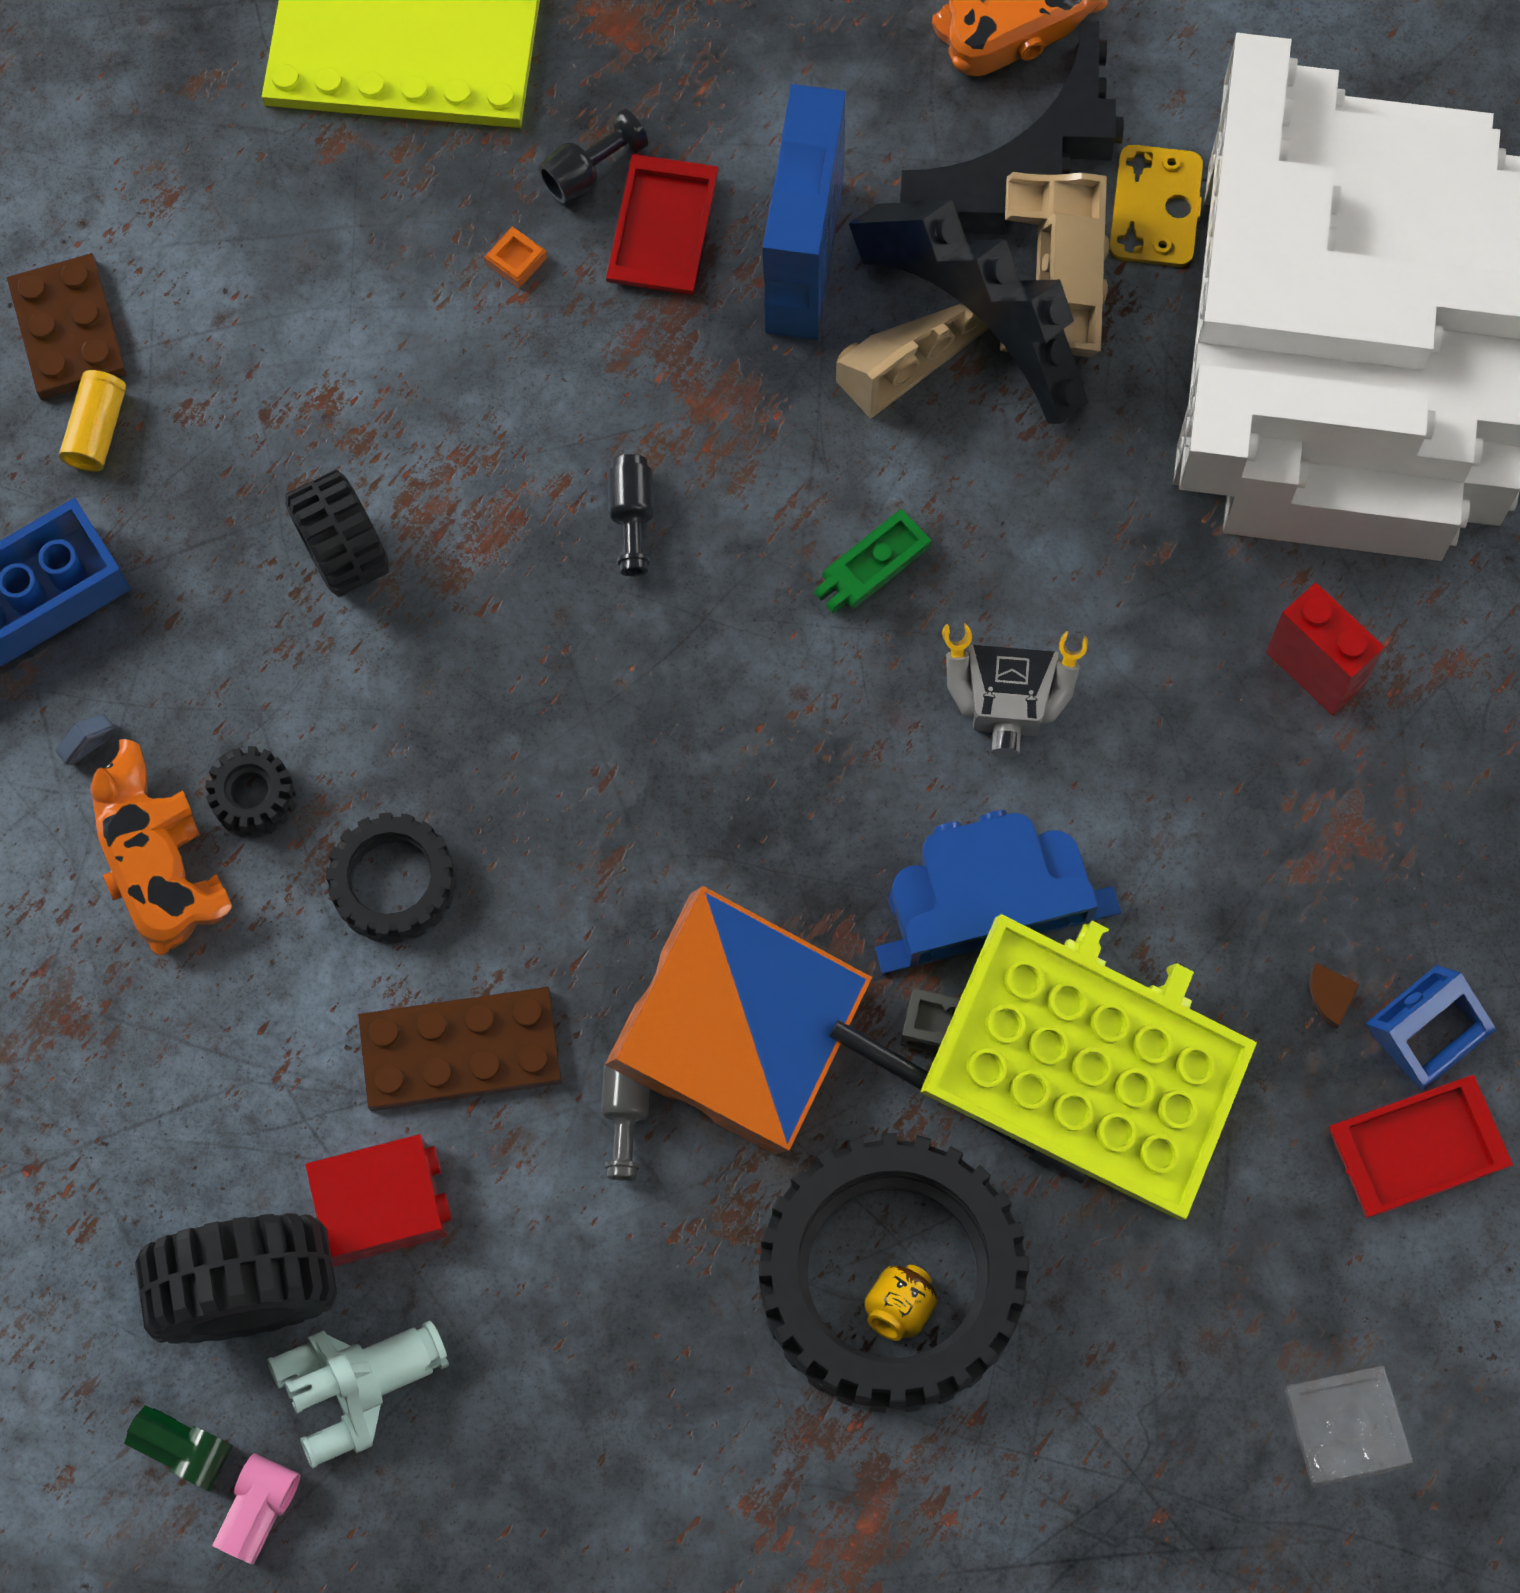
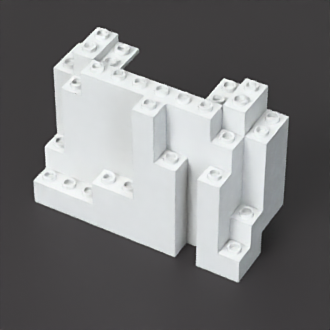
M1236 33L1224 80L1220 122L1208 166L1204 205H1210L1189 402L1177 443L1173 485H1178L1179 490L1226 495L1223 533L1442 561L1449 546L1457 545L1460 528H1466L1467 522L1500 526L1508 511L1516 509L1520 492V156L1506 155V149L1499 148L1500 129H1492L1494 113L1345 96V89L1337 88L1339 70L1297 65V58H1290L1292 39Z

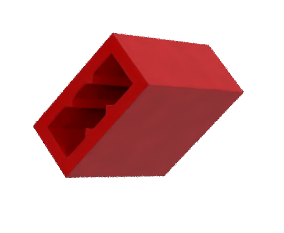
M1315 582L1282 612L1266 653L1333 716L1365 687L1385 646Z
M421 1134L305 1163L316 1216L327 1228L333 1266L448 1237L445 1223L453 1221L446 1192L438 1194L434 1176L442 1174L435 1145L427 1147Z

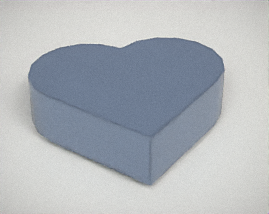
M104 714L78 722L58 745L56 753L66 765L79 763L94 749L108 741L114 734L115 727Z

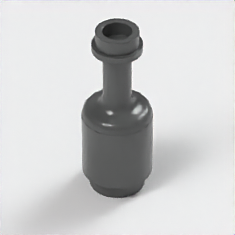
M604 1063L601 1113L605 1118L613 1120L615 1124L613 1160L605 1162L607 1178L619 1181L636 1180L639 1163L632 1161L634 1125L637 1121L645 1120L649 1115L651 1089L606 1066Z

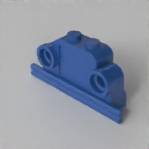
M996 810L982 815L979 818V822L961 826L960 822L954 821L934 828V833L923 844L921 866L913 865L901 870L895 877L890 890L889 906L892 914L897 919L902 940L875 946V952L881 973L885 975L982 950L995 917L1000 914L1040 934H1045L1120 915L1121 909L1113 886L1093 890L1092 885L1088 881L1078 845L1069 834L1058 830H1051L1037 837L1035 827L1027 816L1020 813L1007 814L1006 810Z

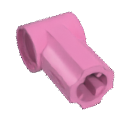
M253 1453L238 1477L234 1489L236 1498L212 1546L254 1565L277 1516H281L290 1505L300 1482V1473L257 1453Z

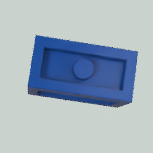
M1438 965L1433 967L1365 1023L1375 1040L1413 1083L1423 1091L1496 1031L1494 1024L1462 973ZM1454 1002L1473 1025L1425 1065L1421 1066L1406 1041Z

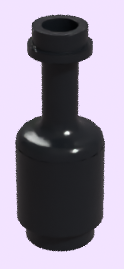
M625 454L613 458L611 468L607 471L608 509L610 519L617 524L623 525L624 554L618 557L620 573L624 576L636 577L645 575L650 564L649 556L642 553L641 524L650 521L654 516L652 469L647 465L645 457L636 454Z

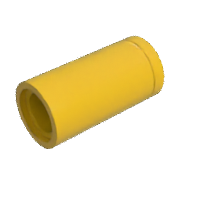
M88 370L83 372L59 452V458L64 463L84 471L98 472L103 470L127 388L123 380L102 371Z

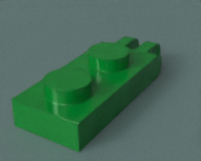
M901 508L827 567L822 573L825 581L815 589L814 595L821 601L834 591L837 592L826 604V608L832 614L839 611L846 604L854 609L929 550L932 540Z

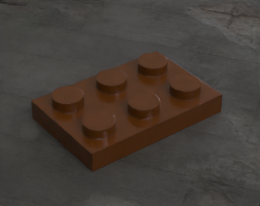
M93 253L7 277L36 392L41 400L78 390L82 374L88 370L106 372L118 378L127 376L97 261Z

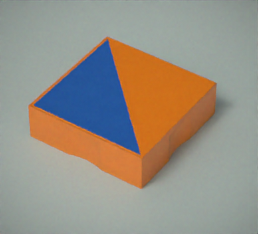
M702 886L689 895L660 953L659 963L653 980L643 996L635 1003L605 1065L665 1097L674 1098L694 1106L711 1118L714 1123L775 1155L790 1151L841 1044L828 1035L838 1019L850 1025L872 977Z

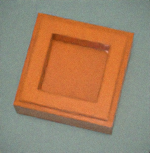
M512 226L487 253L484 259L488 267L520 289L547 259V252Z

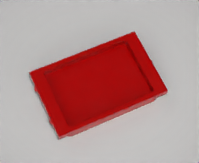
M632 154L606 282L694 295L716 192L718 166Z
M1474 1074L1328 1127L1344 1164L1345 1173L1349 1176L1366 1219L1468 1184L1513 1166L1505 1147V1141L1501 1138L1485 1101V1096L1482 1094Z

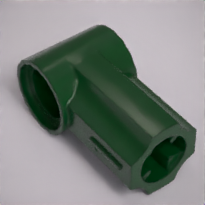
M146 1405L132 1420L124 1442L125 1445L170 1467L169 1472L206 1491H210L233 1448L232 1444L196 1426L190 1428L176 1421L175 1418Z

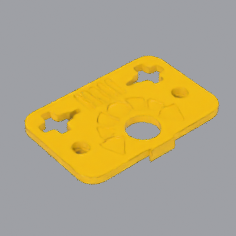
M1128 145L1121 150L1109 245L1110 253L1115 259L1173 267H1184L1192 261L1196 226L1200 219L1202 203L1200 188L1203 160L1199 154L1193 151L1142 145ZM1140 154L1144 156V162L1151 164V168H1144L1139 176V182H1136L1135 174L1133 173L1134 169L1132 166L1126 165V161H1133L1135 155ZM1167 162H1174L1175 165L1171 166ZM1174 198L1184 199L1189 203L1191 212L1183 218L1172 217L1166 210V203ZM1130 224L1134 225L1135 239L1143 242L1142 246H1135L1133 252L1125 251L1124 244L1117 243L1118 238L1126 237ZM1158 244H1164L1167 247L1160 248Z

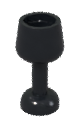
M622 109L613 119L614 132L586 151L577 144L565 143L539 165L540 177L548 191L557 201L565 203L592 190L597 183L595 165L623 146L635 152L641 151L648 146V137L644 128L629 110Z

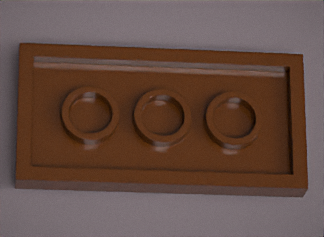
M549 987L358 1014L367 1103L370 1111L562 1084Z

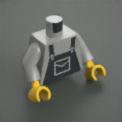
M965 622L964 638L954 642L949 639L950 629L949 625L946 624L942 630V636L951 652L946 654L947 688L962 715L972 718L975 731L993 733L992 754L999 757L1018 756L1020 754L1021 735H1039L1041 725L1054 722L1073 698L1080 669L1077 659L1083 657L1087 651V637L1084 635L1082 648L1079 651H1070L1065 645L1068 631H1066L1059 642V650L1063 655V659L1058 660V652L970 645L972 633ZM969 646V652H966L965 649Z

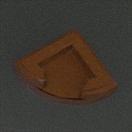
M1315 963L1309 977V989L1312 1000L1321 1018L1333 1028L1338 1029L1359 983Z

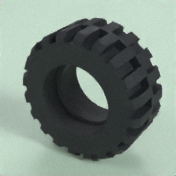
M285 1213L283 1215L264 1214L249 1218L246 1216L233 1218L229 1221L207 1223L196 1228H187L178 1231L176 1234L160 1237L156 1242L148 1243L140 1250L135 1262L144 1329L153 1340L160 1343L168 1341L169 1344H180L182 1342L191 1344L212 1340L221 1341L228 1338L246 1337L260 1332L278 1330L281 1327L302 1323L306 1319L316 1318L322 1312H328L338 1296L327 1228L317 1217L313 1218V1216L306 1214L298 1216L296 1213Z

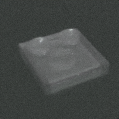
M1384 1366L1286 1386L1285 1395L1312 1488L1407 1469L1412 1466L1413 1460Z

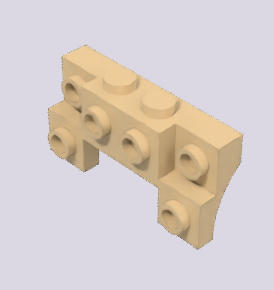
M1012 172L1007 176L1005 220L1038 225L1036 280L1060 279L1074 322L1064 328L1072 355L1092 357L1101 351L1102 305L1106 300L1108 292L1107 280L1103 278L1104 261L1109 251V238L1105 235L1107 176L1083 172L1058 175ZM1000 341V351L1008 352Z

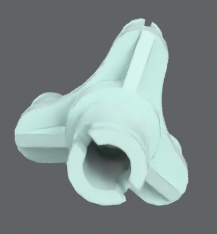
M430 1320L424 1322L422 1328L418 1330L413 1327L364 1349L358 1343L350 1346L327 1335L323 1330L307 1337L308 1343L273 1358H267L268 1367L277 1388H283L285 1385L289 1398H292L294 1401L292 1405L296 1413L302 1412L303 1409L335 1395L344 1415L341 1416V1422L307 1437L300 1438L304 1453L312 1469L348 1451L354 1450L355 1453H359L372 1447L380 1406L383 1403L382 1396L432 1374L433 1369L437 1367L442 1370L449 1366L443 1342L436 1327Z

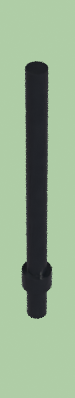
M839 1019L835 1022L828 1035L830 1038L919 1090L922 1089L928 1071ZM966 1116L1029 1153L1028 1159L1043 1168H1047L1050 1165L1080 1184L1088 1176Z

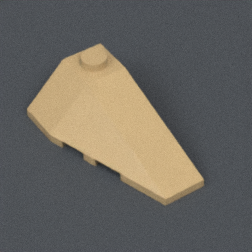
M962 303L871 335L860 344L857 342L850 344L841 352L837 359L836 382L871 419L989 328Z

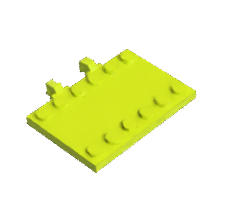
M279 0L262 91L264 106L521 128L540 0Z
M1002 914L995 917L920 1093L1179 1221L1186 1220L1257 1042L1191 1010L1192 1000L1184 996L1194 972L1178 963L1167 967L1166 971L1169 976L1164 985L1160 987L1152 985L1149 988L1106 967V961L1098 958L1101 950L1099 940L1102 934L1108 932L1109 929L1094 921L1082 926L1076 941L1068 939L1062 945Z

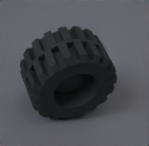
M335 469L286 493V507L322 579L333 594L340 598L389 573V560L383 545L357 494L342 473Z

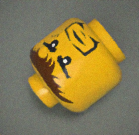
M907 1265L906 1268L902 1266L887 1267L880 1274L865 1298V1310L868 1314L867 1321L877 1333L889 1340L900 1341L902 1338L916 1337L922 1331L938 1305V1295L931 1285L932 1279L930 1275L915 1265Z

